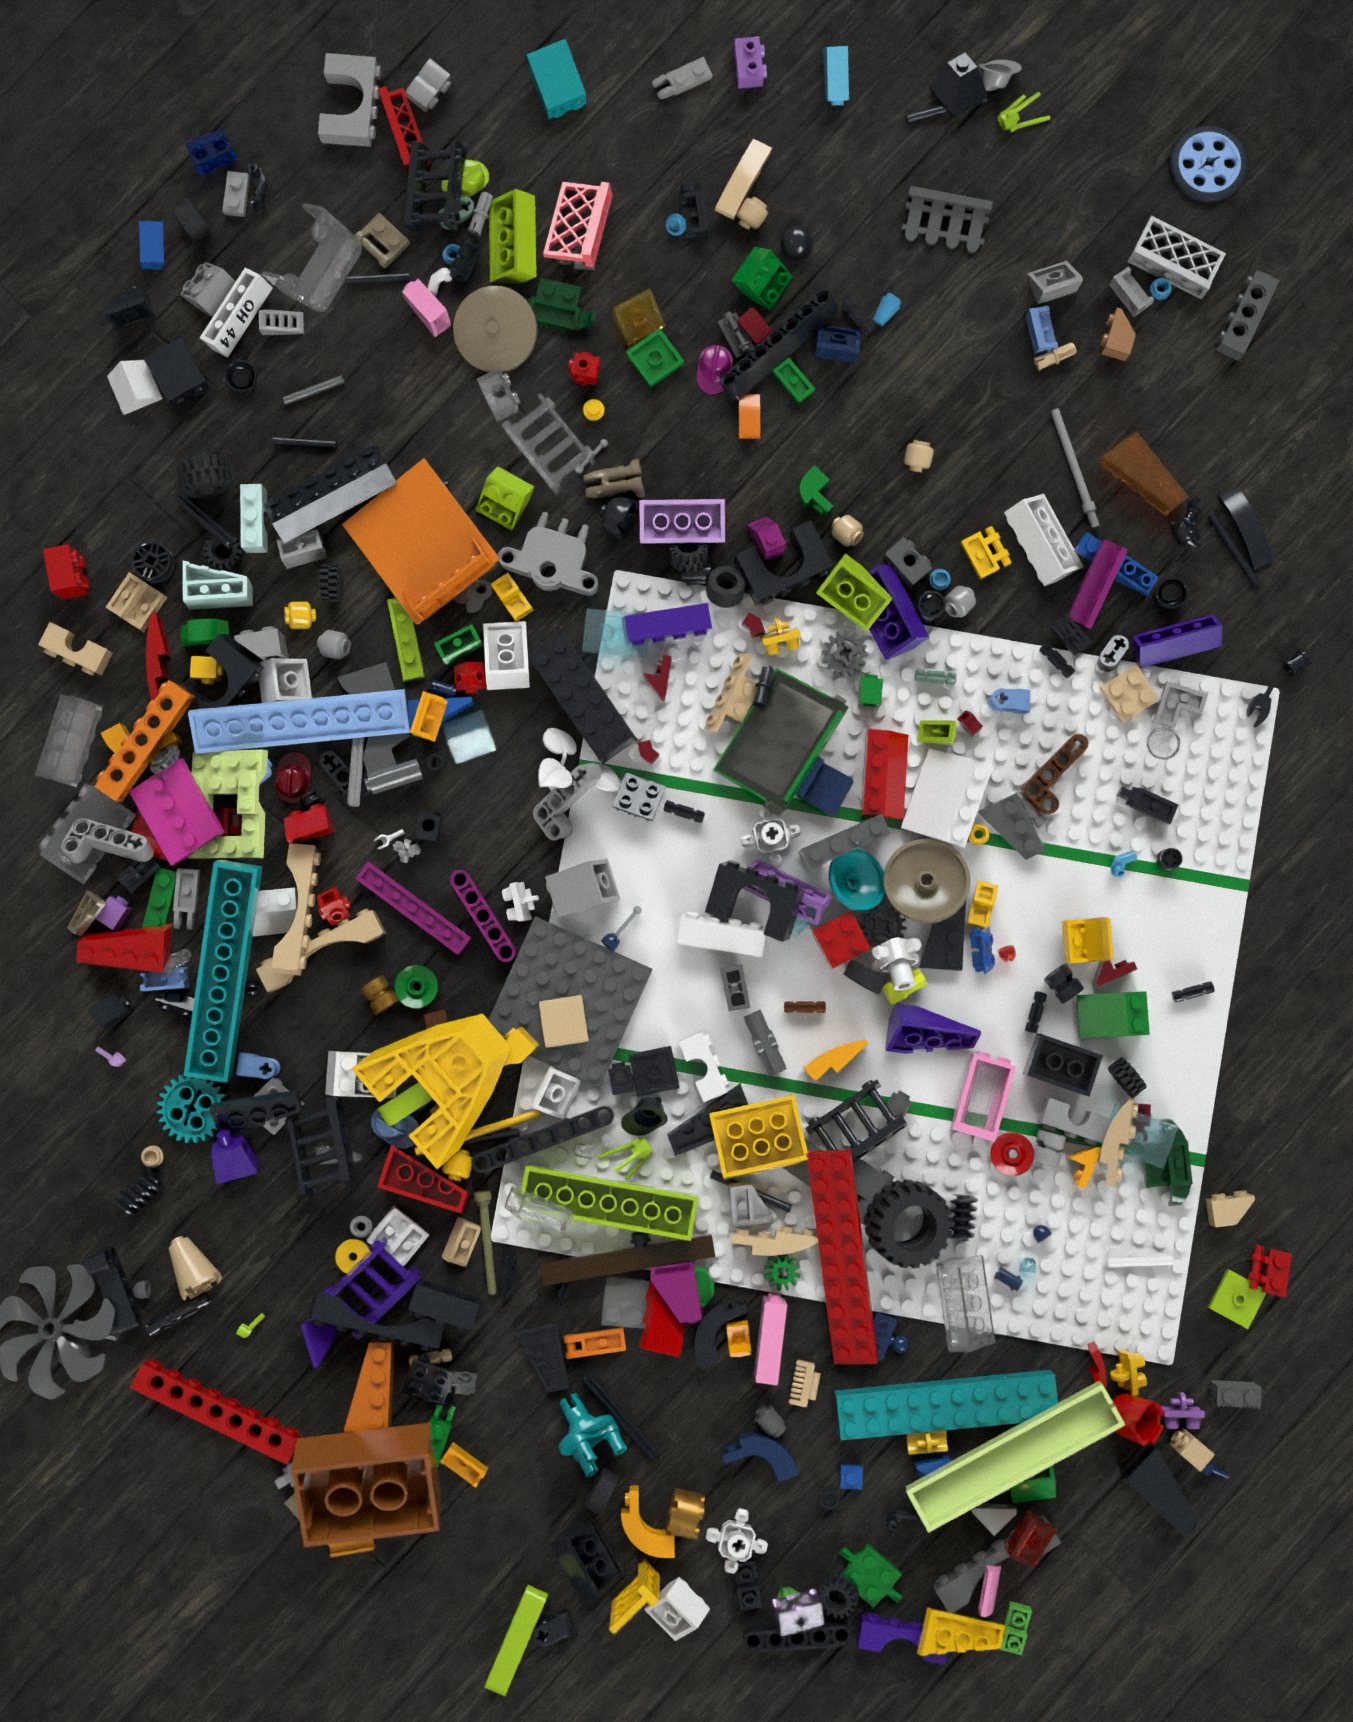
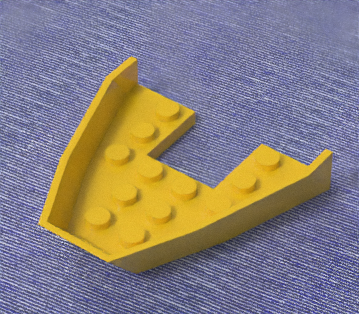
M483 1014L433 1026L375 1050L355 1065L352 1070L379 1102L384 1100L411 1075L418 1080L441 1108L414 1130L409 1137L438 1169L460 1150L494 1091L511 1046Z

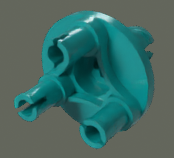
M574 1393L570 1395L574 1408L569 1406L566 1398L560 1401V1408L563 1410V1414L569 1423V1434L560 1442L559 1450L562 1455H573L575 1460L579 1461L585 1476L589 1477L599 1471L594 1463L597 1457L592 1450L597 1443L607 1439L615 1455L626 1451L627 1446L618 1433L619 1428L614 1418L610 1415L595 1418L588 1414L580 1397Z

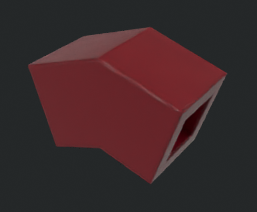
M749 612L742 622V626L750 631L752 638L765 634L761 619Z
M967 710L957 718L960 725L971 737L983 727L974 714Z
M651 740L637 743L641 758L649 765H652L659 757V753L652 748Z

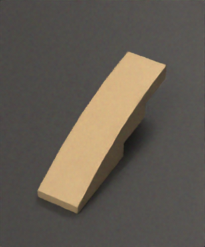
M755 139L752 140L723 191L715 211L734 219L739 208L748 197L752 185L761 172L762 166L769 157L772 150L771 147Z

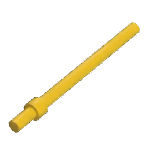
M534 1110L473 1129L469 1132L465 1141L542 1117L541 1112ZM415 1147L417 1156L424 1154L418 1147Z

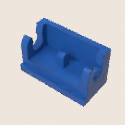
M139 221L141 270L162 269L164 265L163 222Z

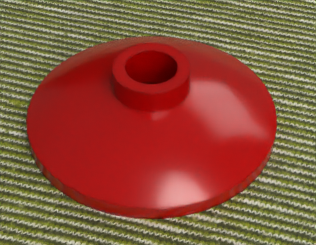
M1015 1132L1000 1135L992 1144L991 1160L995 1168L1004 1175H1022L1033 1164L1034 1148L1024 1135ZM1011 1150H1015L1017 1152L1016 1158H1011L1009 1156V1152Z

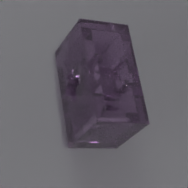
M815 1589L773 1600L775 1621L781 1636L824 1625L822 1605Z

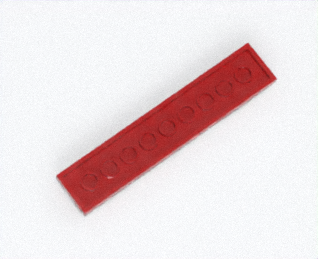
M851 1149L808 1151L806 1155L808 1158L807 1163L834 1364H877L879 1359Z

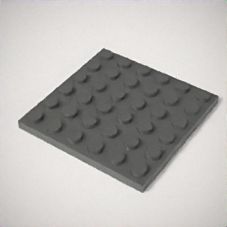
M535 916L489 1017V1022L505 1040L507 1039L504 1036L512 1028L517 1030L522 1026L540 1044L529 1056L601 1087L653 969ZM582 995L589 1041L546 1048L539 1002Z

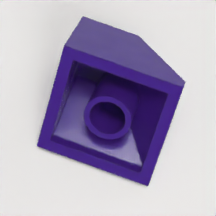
M308 1318L301 1324V1328L313 1367L315 1368L326 1359L340 1330L334 1329L335 1324L327 1322L325 1327L312 1324L313 1319Z

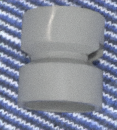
M1038 1129L1035 1140L1038 1146L1034 1147L1033 1160L1059 1167L1061 1159L1059 1150L1064 1148L1066 1137Z

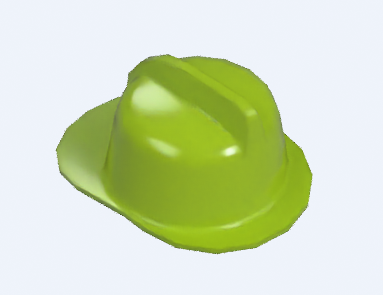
M465 160L461 197H471L486 187L489 181V173L482 163ZM442 180V191L447 192L448 180Z

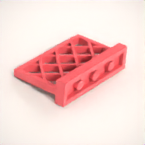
M562 182L543 253L544 257L585 262L586 267H594L613 197L610 183L601 182L600 186ZM567 190H573L577 192V194L571 197L570 199H567V197L565 196ZM589 193H597L596 197L589 202L584 197ZM582 199L585 204L575 209L572 204ZM569 206L573 212L563 217L560 214L561 210ZM589 208L592 213L583 220L579 214ZM577 217L580 222L570 227L567 222ZM564 224L568 230L558 235L556 228ZM584 226L587 232L578 238L575 231ZM572 234L575 240L565 245L562 240ZM558 242L563 247L557 252L550 251L551 247ZM580 245L582 248L581 254H572L570 252L572 248Z

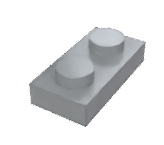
M227 172L223 203L224 215L245 217L250 181L248 173Z

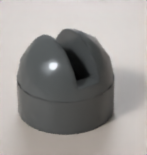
M148 1280L140 1281L134 1286L133 1294L135 1297L144 1299L151 1296V1286Z

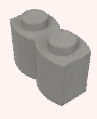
M429 59L406 90L405 96L423 111L427 112L429 108L433 110L439 101L438 95L441 92L445 93L451 85L449 81L450 74L432 59Z

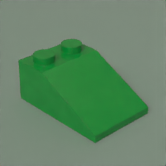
M1147 991L1076 995L1079 1038L1150 1035Z

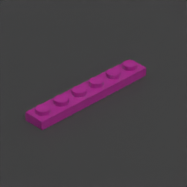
M367 862L355 878L457 955H460L471 940L470 936L370 862Z

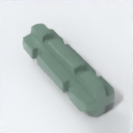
M916 669L914 679L920 682L926 680V682L943 684L946 682V684H955L957 675L955 672L945 673V671L934 670L926 672L924 669Z

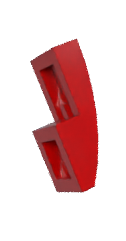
M1093 1341L1087 1344L1095 1364L1088 1367L1095 1383L1100 1381L1106 1390L1104 1362L1097 1344Z

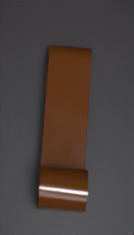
M1075 734L1069 738L1021 787L1024 799L1028 800L1040 814L1050 815L1059 808V800L1048 788L1088 748V739L1083 734ZM1079 741L1078 748L1072 752L1069 751L1075 745V742ZM1058 755L1065 756V765H1061L1058 762ZM1043 770L1051 772V780L1044 779L1042 775ZM1029 785L1036 787V795L1029 794L1027 790ZM1044 800H1049L1052 803L1051 810H1046L1043 807Z

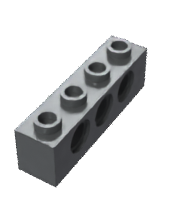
M1256 270L1252 276H1247L1242 286L1245 290L1243 294L1238 295L1234 302L1236 309L1234 313L1230 312L1225 321V324L1228 326L1225 331L1222 330L1216 340L1219 343L1216 351L1237 361L1242 358L1280 280L1259 270ZM1251 293L1257 295L1258 299L1252 298ZM1242 312L1248 313L1249 318L1244 317ZM1233 330L1239 331L1241 336L1235 335Z

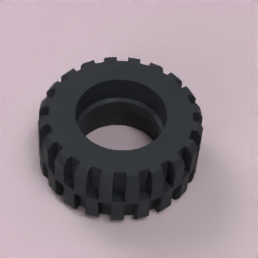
M904 1179L903 1183L897 1180L892 1182L891 1187L888 1185L882 1187V1192L880 1194L876 1193L873 1196V1199H875L873 1204H868L867 1210L869 1215H865L864 1222L868 1225L865 1227V1233L869 1237V1243L882 1257L893 1265H898L900 1268L907 1269L910 1266L912 1269L919 1268L921 1263L924 1266L930 1264L932 1258L937 1259L941 1255L939 1252L942 1248L946 1249L948 1246L946 1243L947 1238L950 1239L952 1231L949 1228L953 1226V1219L949 1217L951 1210L946 1205V1201L930 1187L919 1181L914 1182L911 1179ZM920 1206L923 1211V1223L919 1232L909 1240L896 1241L893 1228L899 1214L909 1207Z

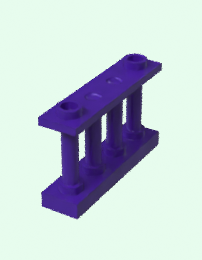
M385 1236L381 1240H375L369 1247L370 1251L334 1287L330 1285L323 1292L324 1294L339 1297L337 1294L347 1286L369 1307V1312L364 1317L362 1315L359 1316L344 1301L343 1303L355 1315L373 1324L421 1279V1271L418 1268L414 1267L411 1271L409 1269L406 1270L384 1248L388 1241ZM377 1254L400 1275L399 1279L401 1281L396 1286L390 1285L368 1264ZM361 1270L384 1291L385 1296L380 1301H375L353 1280ZM352 1329V1335L359 1340L362 1335L355 1334L356 1329Z

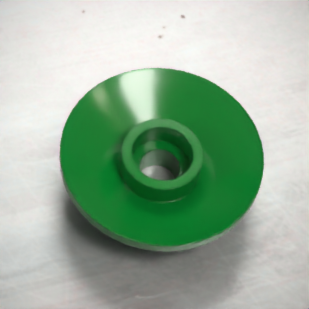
M413 965L403 969L395 981L397 997L401 1003L410 1008L427 1006L434 1000L438 991V982L434 973L420 965ZM415 983L421 984L419 991L414 990Z

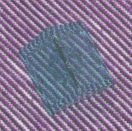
M483 710L442 723L447 742L456 763L497 750Z

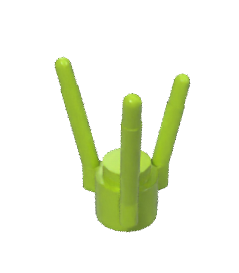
M1037 92L1020 104L1026 97L1022 95L1006 110L998 115V121L1002 129L1005 131L1010 129L1013 132L1019 128L1049 120L1050 116H1045L1017 124V121L1020 120L1017 112L1038 98L1040 92Z
M636 1138L630 1143L599 1155L598 1158L602 1159L634 1146L631 1149L634 1154L614 1168V1172H617L635 1158L641 1159L625 1177L626 1180H629L642 1164L651 1158L650 1154L654 1151L645 1138H642L640 1141Z

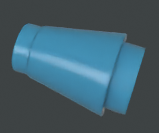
M887 293L886 296L882 297L873 320L883 326L900 309L901 300L895 295Z

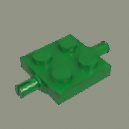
M867 1543L855 1555L846 1547L841 1549L839 1555L848 1561V1565L840 1577L843 1574L847 1575L845 1578L847 1580L851 1577L853 1579L852 1584L856 1583L858 1586L856 1590H859V1596L874 1608L886 1595L896 1603L902 1599V1595L893 1589L895 1582L901 1577L902 1572L870 1544Z

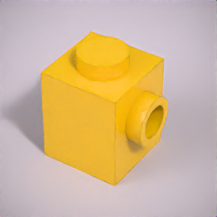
M191 656L190 678L195 681H201V684L213 685L214 681L221 682L224 668L213 657Z

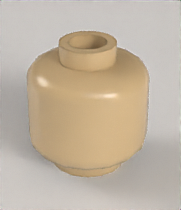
M754 196L752 199L746 198L737 212V216L740 219L739 224L747 230L751 227L758 229L768 214L765 209L767 205Z
M914 440L913 443L907 445L904 463L910 466L909 470L922 473V468L928 469L931 466L934 450L930 447V443Z
M844 515L841 518L837 517L832 523V536L845 547L857 545L863 537V526L850 515Z

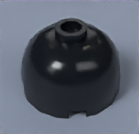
M619 497L612 499L607 505H603L600 511V517H602L601 524L609 536L619 541H623L622 538L626 539L636 521L633 519V513H638L637 501Z

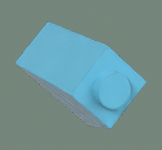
M848 46L826 47L823 49L826 102L831 101V106L844 105V101L849 100Z

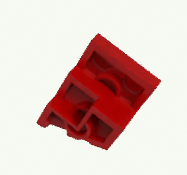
M650 1280L645 1299L649 1302L642 1323L646 1326L639 1347L679 1357L683 1344L684 1322H679Z

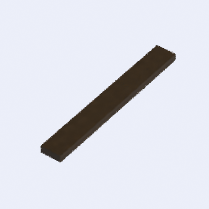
M712 1234L692 1237L691 1241L680 1239L650 1244L641 1248L633 1247L540 1263L543 1286L711 1258L715 1257Z

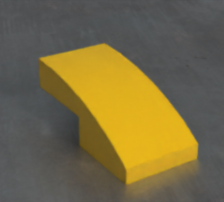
M509 573L491 583L492 588L516 622L534 611Z
M977 881L966 925L980 929L989 927L998 885Z

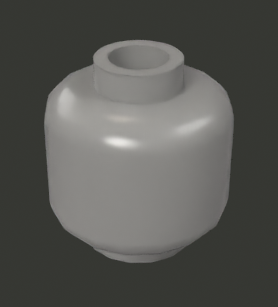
M964 586L955 587L945 597V610L952 617L966 616L976 604L973 590Z
M327 630L319 636L317 646L322 656L340 660L348 655L351 643L345 633Z

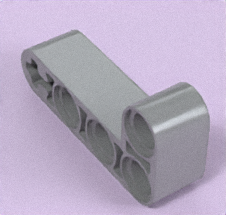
M589 763L577 766L570 773L572 776L570 786L566 788L555 787L533 809L534 819L550 840H558L571 835L573 830L572 824L564 812L601 778V769L597 764Z
M84 818L78 819L72 824L61 845L63 852L73 863L83 862L92 848L139 862L150 860L154 854L152 847L144 836Z

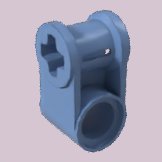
M997 689L988 698V705L994 711L1020 714L1029 713L1031 691L1028 689ZM998 696H1000V697H999L1000 700H1003V702H1002L1001 704H1000L999 700H996V698H997Z
M239 1053L236 1075L268 1079L277 1076L280 1072V1064L276 1059L250 1053ZM266 1065L272 1068L271 1072H268V1070L265 1069Z

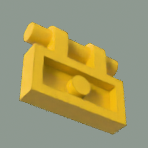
M992 526L985 529L988 536L985 539L981 532H978L960 542L980 580L1000 569L997 561L1001 560L1004 567L1012 563L1008 557L1010 555L1008 550L1004 549L999 540L1001 538L1000 535L994 531ZM989 544L993 545L997 554L993 555L988 547Z

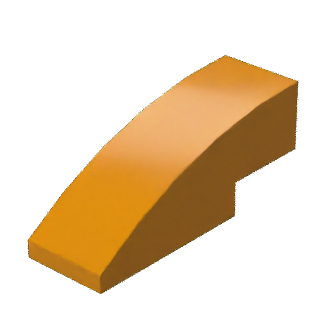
M858 1040L836 1046L812 1059L803 1069L814 1081L818 1080L830 1067L838 1073L869 1043L866 1040Z

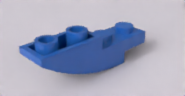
M1088 532L1084 533L1074 552L1088 560L1087 564L1091 565L1101 541ZM1125 555L1114 580L1137 592L1149 595L1158 576Z

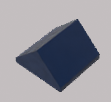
M823 325L818 331L815 357L856 363L860 347L861 330Z

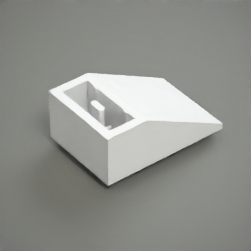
M328 1051L325 1094L331 1096L375 1097L352 1070L355 1065L371 1053ZM396 1089L386 1098H395Z

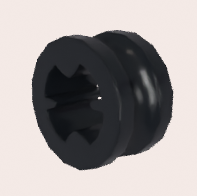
M316 789L307 792L299 799L300 802L305 803V809L321 800V797L316 795Z

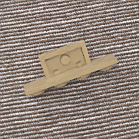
M740 653L735 658L733 668L724 681V687L715 700V706L706 719L704 727L706 731L717 733L725 715L738 723H742L745 719L757 690L755 687L756 682L744 676L753 658L750 654Z

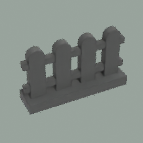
M910 186L907 199L911 200V203L907 202L906 209H910L907 224H902L901 229L905 231V239L907 241H914L918 233L926 235L925 242L928 245L936 244L938 237L946 238L945 244L948 249H955L959 241L967 242L966 250L969 253H975L979 245L984 244L985 239L981 238L983 224H988L989 217H985V214L989 215L993 201ZM924 203L932 204V206H926ZM944 206L950 207L952 210L944 209ZM965 210H966V211H971V212H973V213H972V214L965 213ZM922 212L930 213L927 228L919 227ZM942 216L950 217L948 232L940 231ZM963 219L971 221L968 236L960 234Z

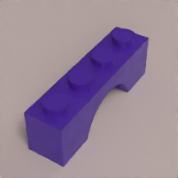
M867 1613V1615H860L856 1643L860 1649L880 1652L889 1641L904 1638L914 1642L919 1647L923 1624L911 1621L910 1624L903 1623L900 1619L889 1617L887 1620L880 1618L877 1614ZM947 1652L946 1654L932 1653L922 1656L923 1661L945 1665Z

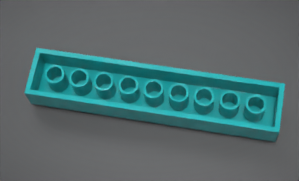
M220 859L213 864L184 1076L225 1083L233 1076L263 866Z
M1051 1370L834 1391L838 1433L841 1440L1023 1423L1058 1403L1055 1374Z

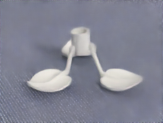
M548 728L543 735L544 745L551 752L562 754V760L559 763L552 758L544 759L539 767L538 779L540 787H549L552 791L555 787L566 788L572 783V776L565 769L564 763L567 754H575L576 744L573 738L566 732L555 728ZM597 764L602 774L601 778L593 786L605 791L618 792L621 783L616 773L606 765Z

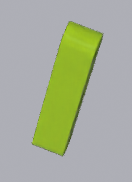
M418 1082L377 1110L388 1127H391L433 1100V1098Z
M527 1585L487 1678L485 1688L500 1695H506L548 1593Z

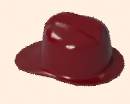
M298 752L288 753L280 759L277 766L276 792L282 800L289 803L299 802V799L309 791L311 764L303 754Z

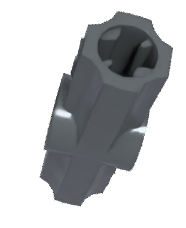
M761 1009L744 1016L746 1025L753 1037L751 1038L758 1055L761 1056L769 1076L786 1070L785 1062L778 1050V1043L772 1030H769Z

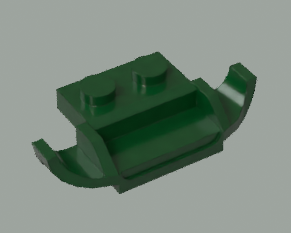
M540 278L536 298H524L534 311L537 325L573 333V331L586 329L595 322L597 311L584 312L578 307L582 288L579 286Z
M1171 1119L1159 1120L1163 1130L1161 1141L1140 1143L1144 1183L1147 1188L1166 1186L1170 1192L1168 1206H1179L1186 1200L1191 1184H1193L1188 1140H1186L1183 1132Z

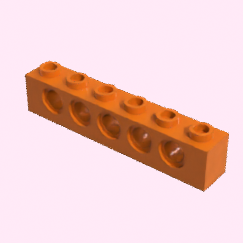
M168 680L167 683L165 682L161 685L157 698L147 705V712L143 718H139L135 722L131 735L123 739L121 743L122 748L118 753L112 755L109 760L110 765L96 779L97 783L94 787L116 802H123L195 699L194 695L173 681ZM170 699L172 707L166 711L164 704ZM158 717L160 724L157 728H153L152 721ZM146 735L147 743L144 746H142L140 744V738L141 736ZM133 752L135 760L130 764L127 757ZM118 770H121L123 774L120 781H117L115 778Z

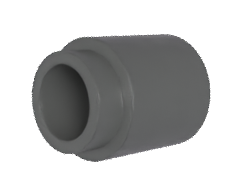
M899 1090L897 1094L894 1092L891 1094L886 1105L894 1116L900 1117L902 1115L904 1118L912 1102L909 1101V1095Z
M763 1405L755 1412L757 1415L755 1421L773 1439L779 1437L786 1430L785 1421L771 1405Z

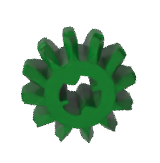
M784 1254L783 1259L780 1258V1255H776L777 1261L769 1258L768 1261L772 1266H764V1270L770 1272L764 1275L765 1279H771L769 1286L772 1287L777 1282L776 1289L778 1291L781 1290L782 1284H784L786 1290H789V1282L796 1286L797 1283L793 1277H801L799 1273L794 1272L800 1269L799 1264L793 1265L796 1258L792 1257L788 1261V1254ZM780 1267H782V1269L786 1267V1276L783 1277L782 1274L781 1277L778 1276V1269Z

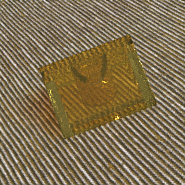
M650 288L613 307V319L628 345L665 326Z

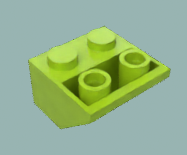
M497 467L486 479L476 511L513 530L529 503L534 486Z

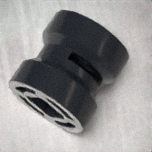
M1175 848L1164 849L1156 856L1157 866L1162 870L1178 868L1183 861L1181 852Z

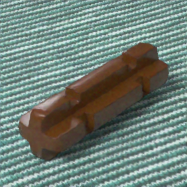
M785 1001L784 1012L814 1013L816 1011V1013H825L826 1002L796 1001V1003H793V1001Z

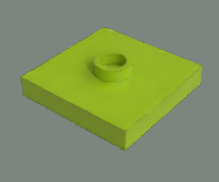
M1227 1269L1208 1308L1248 1329L1266 1293L1262 1292V1287L1259 1285L1258 1290L1249 1289L1250 1281Z

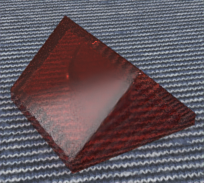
M1027 1510L1005 1549L1012 1559L1035 1567L1057 1529Z

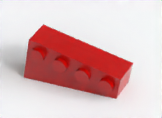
M172 924L159 927L149 926L142 929H124L123 931L116 932L106 931L85 934L77 942V963L163 973L170 965Z
M391 1145L377 1186L378 1188L463 1214L469 1192Z

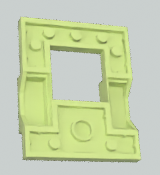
M236 750L198 754L193 752L191 773L212 810L214 795L238 794L237 814H242L241 836H219L188 856V858H264L265 812L259 803V783L267 774L268 750Z

